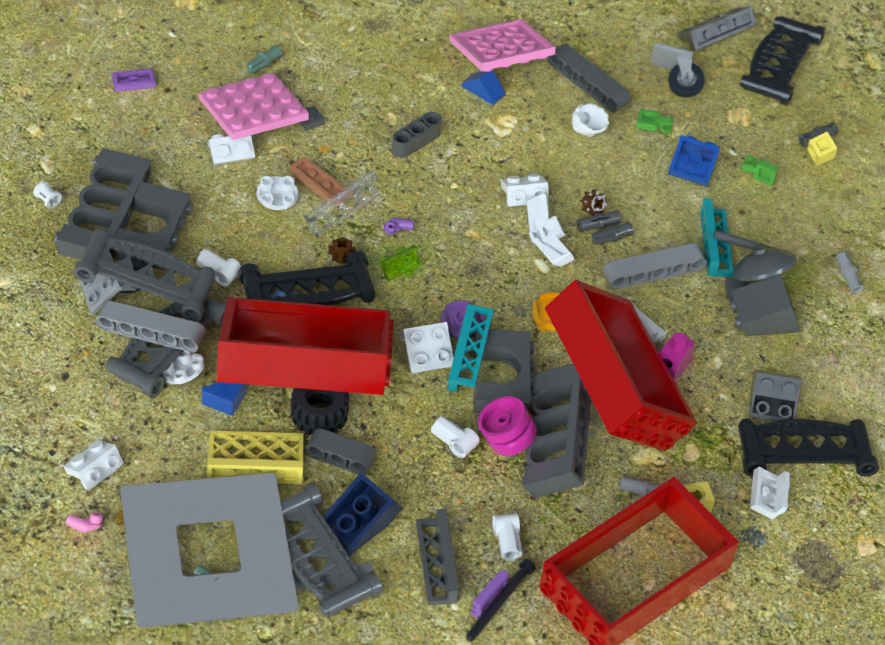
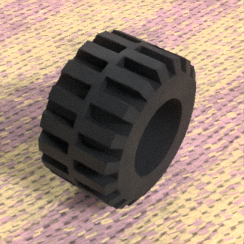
M293 388L290 414L293 424L297 425L298 430H305L304 434H313L316 429L337 433L338 429H342L344 423L347 422L349 409L348 392ZM322 403L328 405V407L316 408L311 405Z

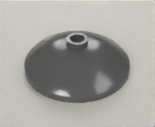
M765 246L757 247L753 250L754 252L746 255L735 266L733 277L738 281H755L773 277L792 268L797 263V259L793 253L783 249L766 248Z

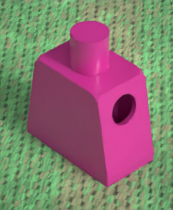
M678 332L673 334L659 353L674 381L678 379L692 361L695 346L693 340L687 338L685 334ZM668 362H669V363L672 362L673 366H672V367H668V366H667V365H668Z

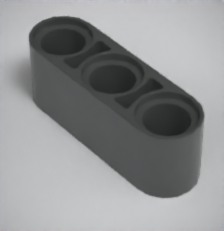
M428 112L396 131L393 135L392 154L398 158H405L437 139L441 132V115L436 112Z
M316 429L305 448V452L311 458L358 475L360 472L364 475L368 473L377 455L375 449L367 444L324 429Z

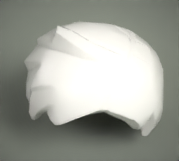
M595 104L579 105L572 115L573 130L587 137L601 133L609 124L608 113L602 107Z

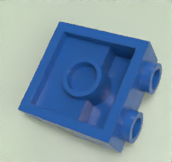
M681 135L668 170V175L707 187L719 156L720 147H717L712 142H701L695 137Z

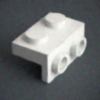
M223 134L212 136V139H209L207 143L208 148H210L213 166L255 158L251 135L232 140L229 136L224 137Z
M537 173L528 174V177L508 176L507 179L501 180V188L507 193V205L509 207L527 205L528 200L543 192H546L548 195V182L542 175Z
M99 439L92 442L89 448L82 453L73 456L70 462L64 465L67 474L79 478L86 490H91L124 463L114 444Z
M761 467L756 468L753 471L750 509L772 520L783 514L788 508L790 473L784 471L777 476Z

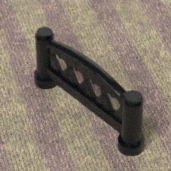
M776 16L773 23L775 28L757 47L752 58L750 73L747 76L743 75L740 86L745 90L778 100L780 104L788 106L794 92V87L789 86V83L811 42L814 45H821L826 27L820 25L815 27L787 17ZM782 34H787L794 41L781 42L779 39H782ZM775 46H781L787 53L775 54L772 51H775ZM769 58H775L781 65L769 66L766 63L769 62ZM762 70H768L775 77L762 78L759 75L762 74Z
M362 251L350 253L346 257V265L261 275L256 264L248 263L241 266L238 270L239 281L244 285L247 299L335 305L359 297L363 302L369 303L375 299L376 295L367 268L369 262L366 254ZM338 280H342L352 287L350 289H334ZM317 282L330 289L327 292L321 291L316 293L312 291ZM295 285H299L308 293L292 295L291 291ZM277 287L286 296L271 298L269 294L273 288Z
M742 419L739 422L738 431L744 456L742 465L744 473L748 476H753V471L758 467L766 470V464L775 463L855 464L857 474L864 477L872 476L879 471L878 460L873 456L866 424L861 419L852 420L850 426L809 419L782 420L761 425H755L751 419ZM767 435L771 437L776 435L780 438V441L775 448H772L762 436ZM789 435L793 437L798 435L803 440L799 447L795 448L784 436ZM820 435L825 440L821 447L817 448L807 436L816 437ZM829 436H845L847 441L843 448H839Z

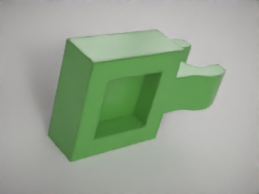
M640 109L636 128L654 132L659 128L664 133H671L673 118L660 117V112Z
M747 155L741 169L745 172L753 173L754 179L772 186L779 167L761 159L757 162L753 156Z

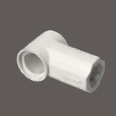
M203 249L196 260V265L200 268L208 266L214 269L215 280L224 287H228L238 277V270L241 267L235 259L229 258L226 260L209 249Z
M440 416L431 428V433L447 443L452 453L459 458H465L480 442L478 435L472 429H462L445 416Z
M518 514L493 515L494 536L498 537L501 558L513 561L522 557Z

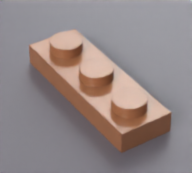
M305 156L290 166L289 172L333 207L349 197V190Z

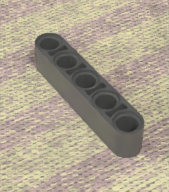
M560 45L555 49L554 55L547 57L548 62L553 68L609 111L615 113L630 103L631 96L623 86L569 45Z

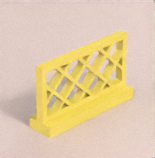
M210 430L207 479L273 473L276 475L277 483L302 484L304 433ZM214 439H225L227 442L220 446ZM249 440L251 443L244 447L239 441ZM272 441L274 444L267 447L262 442ZM288 441L299 442L293 448H290L285 443ZM234 446L239 451L231 454L227 449ZM258 447L262 452L255 455L250 450ZM279 447L286 451L280 456L273 452ZM219 454H222V455H223L224 457H226V458H214V457L218 456ZM242 455H246V456H247L248 458H250V459H238V458L241 457ZM268 455L274 460H264L262 458ZM290 456H292V457L295 458L296 460H286V459L289 458Z

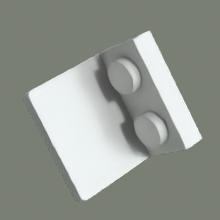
M447 322L407 328L398 332L400 341L405 340L411 373L452 367L454 358Z

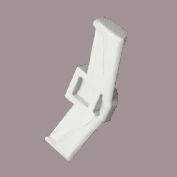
M546 192L528 200L529 236L533 244L539 247L553 265L561 267L573 261L575 258L559 240L565 234L556 216L550 218L548 195Z

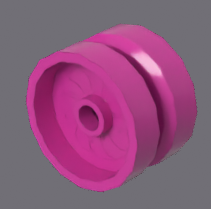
M505 396L495 399L486 405L479 415V430L496 454L502 456L518 454L528 448L536 437V423L519 398Z

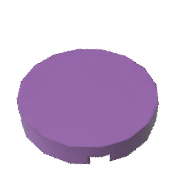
M455 301L449 303L442 311L441 323L447 322L451 337L459 339L467 304L471 302ZM476 313L475 320L479 324L485 321V317L483 314ZM476 332L472 333L470 338H474Z

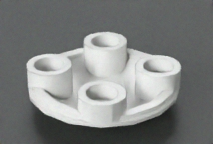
M264 176L261 178L256 191L259 202L273 210H283L293 206L299 194L297 186L294 184V179L290 176Z
M183 351L162 372L163 379L170 384L189 382L203 371L205 358L197 353Z

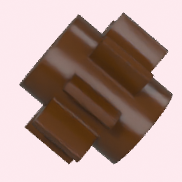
M592 189V193L585 191V196L580 200L583 205L582 211H589V215L592 216L596 212L603 213V209L607 205L604 199L606 195L599 194V190Z
M341 237L332 240V246H329L328 254L332 255V261L345 264L346 257L350 253L355 252L356 247H352V240L349 241L347 238Z

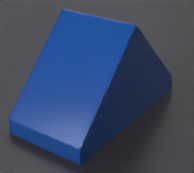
M493 70L489 72H475L461 84L463 88L491 105L496 104L505 96V90Z
M219 382L201 387L202 403L205 406L233 416L247 392V384Z

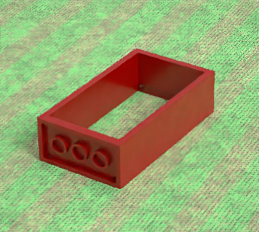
M575 279L545 307L556 332L610 435L666 451L671 449L675 442L682 436L687 435L698 424L630 300Z
M227 297L218 341L217 382L384 395L385 386L389 387L394 319H389L390 310Z
M674 476L545 560L539 588L546 598H550L555 604L559 613L565 615L571 621L573 628L584 635L589 645H619L731 567L739 541ZM665 512L708 558L609 624L566 577Z

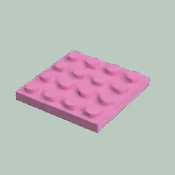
M523 19L450 34V42L475 66L485 72L492 71L498 67H510L515 63H527L537 58L545 59L555 54V46Z
M274 73L264 74L256 78H248L241 82L229 83L222 87L210 88L199 92V100L232 140L309 120L308 111Z

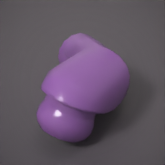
M394 217L385 223L384 231L389 235H393L402 229L413 231L414 220Z

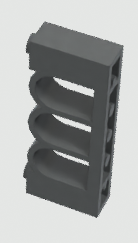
M102 148L99 156L96 155L93 161V169L89 176L90 185L83 188L80 192L79 207L71 211L68 217V224H64L61 231L56 233L54 242L57 244L58 254L82 259L94 231L78 227L81 224L90 223L109 228V237L115 238L119 228L126 229L134 212L135 193L140 183H148L152 175L151 160ZM103 181H113L129 185V188L126 191L100 183ZM103 202L119 206L117 212L93 207L89 204Z
M573 363L536 374L534 377L532 391L535 396L532 401V409L537 414L533 419L536 423L537 433L534 442L527 450L526 460L529 466H525L524 477L522 478L523 487L534 498L584 485L591 397ZM570 398V403L551 408L556 402ZM568 423V429L548 434L553 428ZM566 449L564 456L544 461L550 454Z

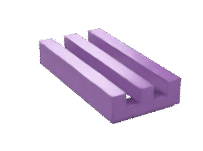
M153 68L112 72L115 92L156 88Z
M503 569L498 572L473 601L474 605L472 606L471 615L477 619L482 616L507 585L509 573Z

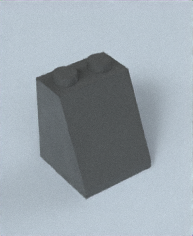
M781 274L731 290L733 299L729 301L733 312L738 313L735 320L738 329L743 328L746 336L797 333L801 331Z

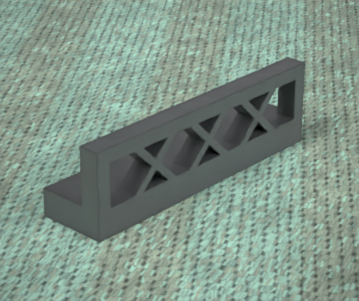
M437 509L434 519L416 520L428 606L457 604L459 593L446 509ZM433 526L436 528V533L432 537L425 534L422 527ZM430 545L439 550L435 557L426 553V549ZM433 565L442 570V574L438 578L429 573V569ZM438 586L445 591L446 596L432 597V590Z

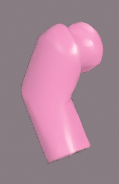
M93 512L90 518L82 519L70 514L66 525L87 533L99 529L103 525V515L100 512Z

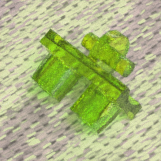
M415 245L408 248L402 246L397 249L395 255L391 257L385 255L379 259L380 267L384 271L387 281H391L402 274L406 276L414 274V268L420 266L417 256L418 247Z

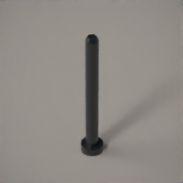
M526 558L521 560L519 563L520 569L466 634L467 641L472 642L477 638L526 575L534 573L536 566L532 561Z

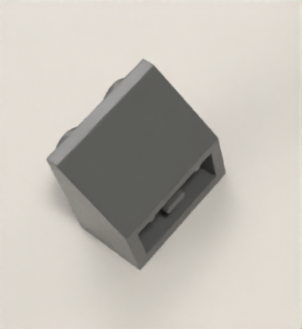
M754 369L750 391L749 417L773 421L795 419L802 379L799 376Z

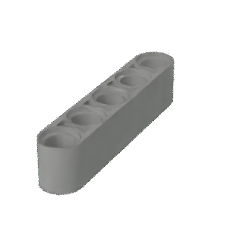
M691 243L614 260L603 267V272L612 289H622L700 271L707 265V260L699 245Z
M107 301L95 320L98 327L105 331L187 352H196L207 334L206 328L200 323L114 301Z

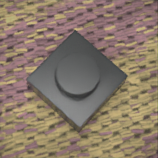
M312 106L306 108L309 113V120L299 122L305 131L324 125V118L317 108Z
M726 277V299L732 300L731 290L748 285V281H738L734 278Z

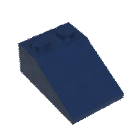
M360 472L325 513L323 518L350 556L385 529L403 508Z

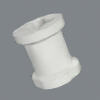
M47 181L40 182L33 191L34 196L39 199L41 198L48 209L57 207L62 200L61 193L54 191Z

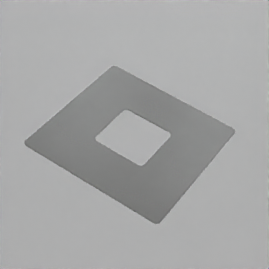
M265 473L121 487L120 493L138 627L146 628L298 611L297 594L275 474ZM233 521L241 570L229 573L184 576L181 568L176 527L184 524Z

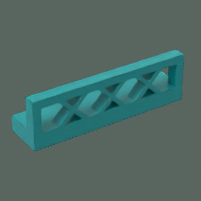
M703 198L700 218L704 252L707 260V276L733 277L730 243L713 238L715 230L729 234L726 209H713L712 198ZM714 216H721V220L716 223ZM718 246L725 250L722 255L718 253ZM721 262L726 265L727 269H718L719 263Z
M467 304L448 379V391L457 392L458 385L475 388L494 309ZM476 313L488 315L487 320L478 324L475 320ZM478 330L482 339L473 342L470 338L471 334ZM473 349L478 356L468 361L466 353ZM469 368L473 374L472 380L461 378L462 371Z

